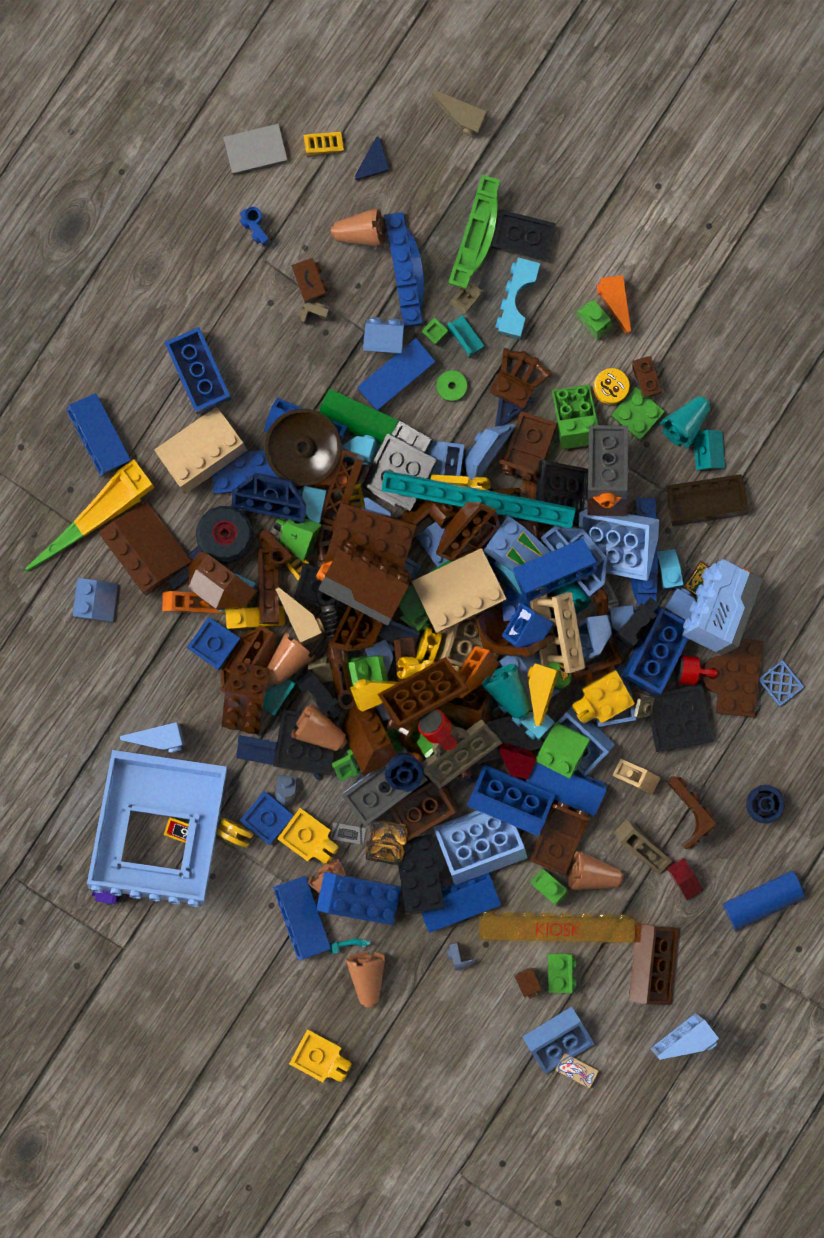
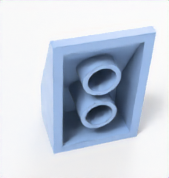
M177 722L120 736V739L123 741L168 750L170 753L181 751V747L185 746L181 725Z

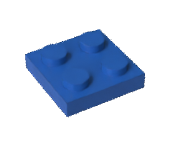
M208 617L187 646V649L219 670L240 638Z
M264 791L240 821L270 845L294 815Z

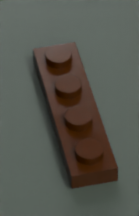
M258 549L259 624H279V596L276 591L278 588V570H273L268 566L267 559L270 553L266 549ZM273 556V559L278 561V557Z

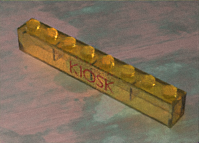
M483 912V915H479L478 939L634 943V919L630 918V915L618 914V918H610V914H599V918L591 917V914H580L579 917H572V913H560V917H552V913H541V916H533L531 912H522V916H514V912H502V916L494 915L495 912Z

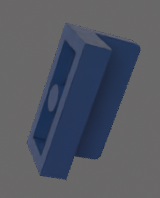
M390 620L388 625L384 624L378 637L394 643L396 638L413 637L415 648L420 632Z
M242 735L238 736L236 758L273 765L277 742Z

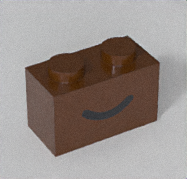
M310 258L291 265L305 304L326 297L325 291L328 290L325 279H320L319 273H322L318 262L315 263L314 259Z

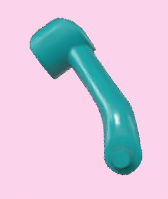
M354 938L329 943L331 948L329 953H339L340 947L349 945L366 947L370 945V941Z

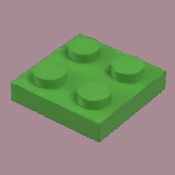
M635 387L612 413L611 417L621 426H628V432L640 441L665 411L650 398H643L641 391Z

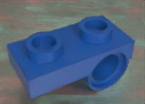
M257 207L244 209L240 212V217L242 218L239 220L245 229L249 228L252 231L251 237L257 245L261 243L263 247L269 243V239L259 227L262 223L261 211ZM252 213H256L259 216L255 221H250L248 217Z

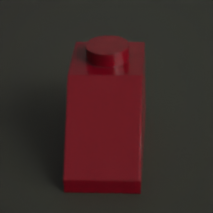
M502 742L498 749L511 776L517 779L524 778L528 780L536 762L534 752Z
M681 857L666 867L686 900L703 890L684 858Z

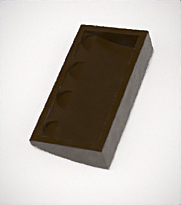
M742 474L666 486L672 526L748 515L749 508Z

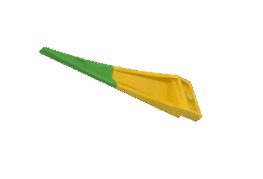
M133 459L120 468L75 521L33 560L25 570L27 572L31 571L140 502L141 497L155 487L137 462Z

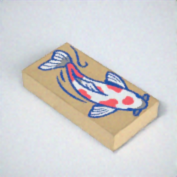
M564 1053L561 1060H563L569 1055ZM573 1057L562 1061L555 1069L557 1072L588 1088L591 1087L598 1073V1070Z

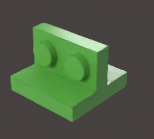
M383 655L348 659L353 686L356 681L362 679L388 681Z

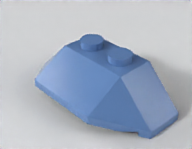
M514 424L486 428L484 432L480 431L474 439L476 444L473 448L469 446L463 455L465 457L464 466L467 477L472 480L475 477L483 476L514 431Z
M554 526L541 537L551 551H555L583 538L596 560L597 572L577 580V583L590 597L605 584L608 558L584 529Z

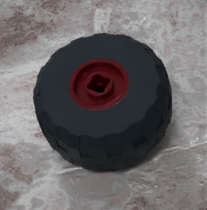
M218 506L208 510L199 520L196 528V541L202 553L209 554L221 564L233 563L243 558L249 551L253 542V527L248 517L241 510L232 506Z

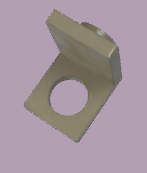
M328 655L315 658L308 664V669H312L314 676L321 684L333 681Z
M634 691V717L651 716L655 698Z

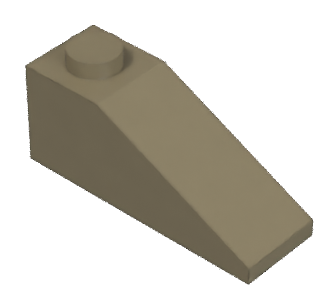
M433 90V100L455 125L462 130V133L473 137V135L478 136L486 117V111Z
M628 819L615 830L614 833L620 843L656 873L660 874L672 862L649 837Z

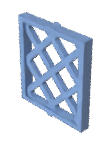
M783 660L759 678L761 685L779 707L804 688ZM781 665V672H774V669ZM784 667L787 669L789 673H783ZM767 674H771L770 681L764 680ZM774 674L780 675V682L773 681ZM783 675L790 676L789 683L782 682ZM792 677L795 679V681H796L798 684H793V683H792ZM764 683H770V688L768 689ZM779 684V691H772V685ZM782 685H789L788 692H781ZM791 686H797L798 690L791 693ZM772 693L778 694V700ZM781 694L788 695V698L780 701Z

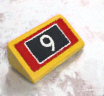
M169 817L164 835L186 843L189 823Z

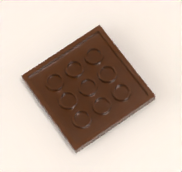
M342 502L324 563L333 561L342 541H351L357 545L356 549L362 552L369 550L374 553V558L377 560L386 559L392 563L391 567L397 570L399 567L404 568L417 524Z

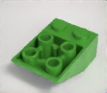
M590 385L552 390L561 449L589 445V425H598Z

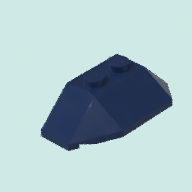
M254 473L232 490V507L302 523L305 522L306 503L292 480Z

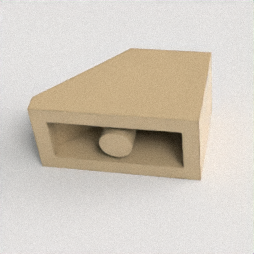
M620 759L612 775L651 795L660 780V777L623 759Z

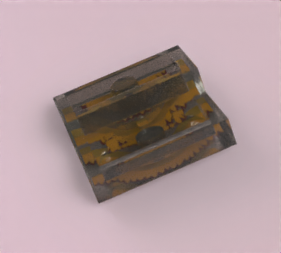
M377 819L370 822V840L366 841V860L401 865L406 847L408 825Z

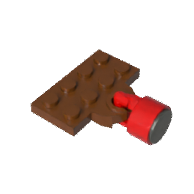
M741 638L739 647L722 656H714L708 659L704 665H700L698 657L681 655L676 663L675 680L678 684L695 686L698 680H702L706 689L718 694L716 713L754 718L763 641Z

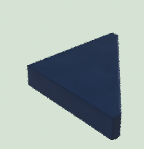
M379 136L375 138L355 174V181L389 171Z
M499 398L495 427L504 425L524 409ZM529 398L524 409L533 404L535 398Z

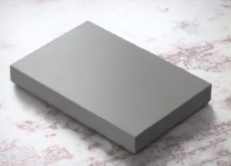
M279 124L223 137L232 175L288 162Z

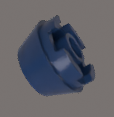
M408 753L395 755L385 768V778L388 784L395 790H405L406 792L416 789L424 775L422 763Z
M760 785L754 788L746 800V808L751 818L763 824L778 820L783 814L785 801L781 792L770 785Z

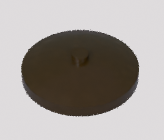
M294 409L282 414L270 426L265 439V456L272 471L279 478L292 480L293 484L298 486L317 484L329 477L336 469L342 452L341 437L335 424L324 414L312 409Z

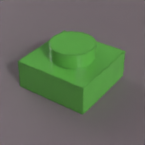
M435 317L421 331L434 345L448 332Z

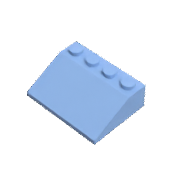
M587 509L579 513V528L584 529L608 558L606 573L645 581L649 579L658 542L659 519L626 514V516L587 515Z
M478 810L433 827L455 885L527 858L525 848L515 826Z
M695 1013L650 1049L659 1059L701 1052L705 1049L709 1051L717 1045L716 1041L719 1038L707 1022Z

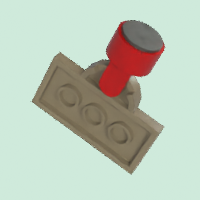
M434 709L423 715L418 722L419 732L430 743H433L432 750L434 754L422 762L424 773L439 789L502 744L498 736L482 719L468 730L458 727L452 728L451 721L440 710Z

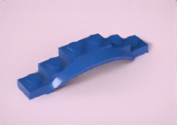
M403 212L384 215L402 321L404 322V327L421 325L424 277L420 253L413 235L405 226Z
M636 498V512L634 515L656 519L655 498ZM657 546L649 579L645 581L630 578L637 606L640 603L644 605L650 597L656 601Z

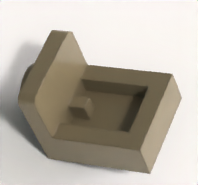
M469 281L467 290L461 288L451 299L450 304L465 315L477 301L482 290L476 284Z
M306 303V306L302 307L299 313L301 324H306L308 315L327 320L329 310L320 303H315V305Z

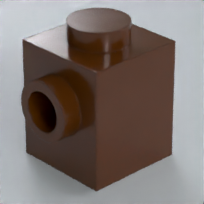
M532 967L514 974L524 997L528 996L530 999L539 995L538 991L542 989Z

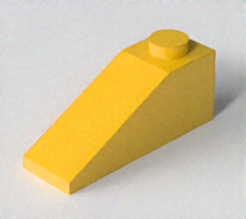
M279 606V624H259V607L225 610L228 630L256 628L259 625L263 627L286 625L284 606Z
M534 663V666L530 667L527 677L530 678L529 688L535 725L542 726L560 670Z
M362 679L356 681L355 685L350 687L358 709L363 712L382 704L378 694L399 682Z

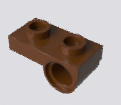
M648 356L633 360L632 368L642 397L646 398L660 394L662 391L652 357Z
M435 503L429 515L441 529H445V526L462 507Z
M266 529L262 531L257 540L270 553L267 559L268 566L273 570L285 567L292 557L289 549L282 546L272 532H268ZM273 556H279L281 561H275Z

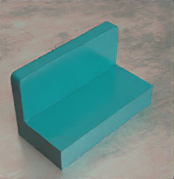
M460 316L452 323H447V329L468 358L484 348L483 343L463 316Z
M703 430L697 433L694 439L696 470L725 468L722 431Z
M287 679L279 686L276 684L272 686L265 696L263 708L276 716L297 684Z

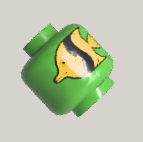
M551 662L547 665L548 667L560 670L554 688L560 690L570 684L572 675L571 673H565L563 664Z

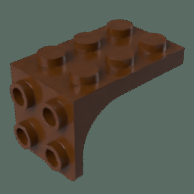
M521 411L506 455L503 460L499 461V465L504 471L503 473L512 477L515 474L522 476L521 479L527 482L537 481L539 461L546 459L557 423Z
M502 603L476 616L483 649L490 650L491 653L496 655L509 654L510 656L524 655V657H531L535 655L536 651L546 648L549 643L554 641L553 633H549L543 640L520 648L515 647L502 636L510 622L503 621Z
M238 661L233 663L225 690L222 727L259 735L264 699L271 674L269 668Z
M671 776L666 782L692 811L695 817L696 826L693 834L681 844L684 849H693L700 843L698 840L700 837L708 836L715 830L713 826L716 823L711 818L713 816L711 811L706 806L702 807L698 803L700 801L699 797L694 792H689L685 788L688 786L681 777Z
M557 802V805L552 804L529 861L566 875L579 840L590 818L587 817L588 813L578 809L573 812L568 810L569 805Z

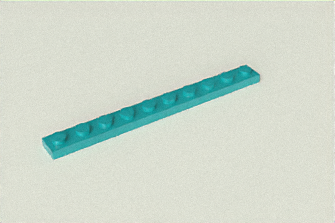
M390 471L384 472L381 491L460 507H463L467 502H480L496 509L497 514L572 528L575 508Z

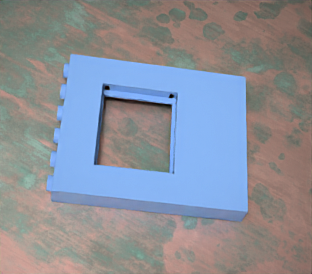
M112 750L87 880L88 889L96 893L108 891L116 896L129 894L130 897L140 899L142 896L149 897V900L152 901L169 900L168 902L172 904L183 902L188 903L191 907L204 905L226 783L227 767ZM130 811L190 819L181 870L121 861Z

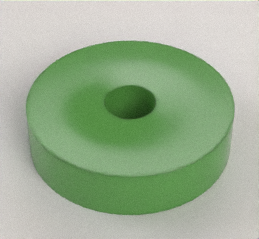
M446 371L437 380V392L446 401H458L466 393L467 381L458 371ZM450 383H454L455 388L450 389L448 385Z

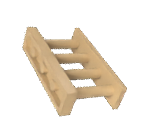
M572 593L560 594L552 597V599H548L547 594L531 600V608L553 622L550 633H553L554 641L549 643L546 648L539 650L541 665L547 666L551 662L564 664L565 673L584 669L585 664ZM549 607H554L555 618H551ZM553 626H557L559 637L554 636ZM556 645L561 646L562 656L558 655Z

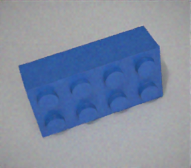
M199 327L164 342L197 415L232 400Z
M663 608L654 611L656 616L647 624L621 678L653 696L662 693L688 638L682 636L685 630L683 628L685 621Z
M484 765L467 806L538 836L545 823L555 794Z
M324 872L316 910L333 915L393 925L401 887Z

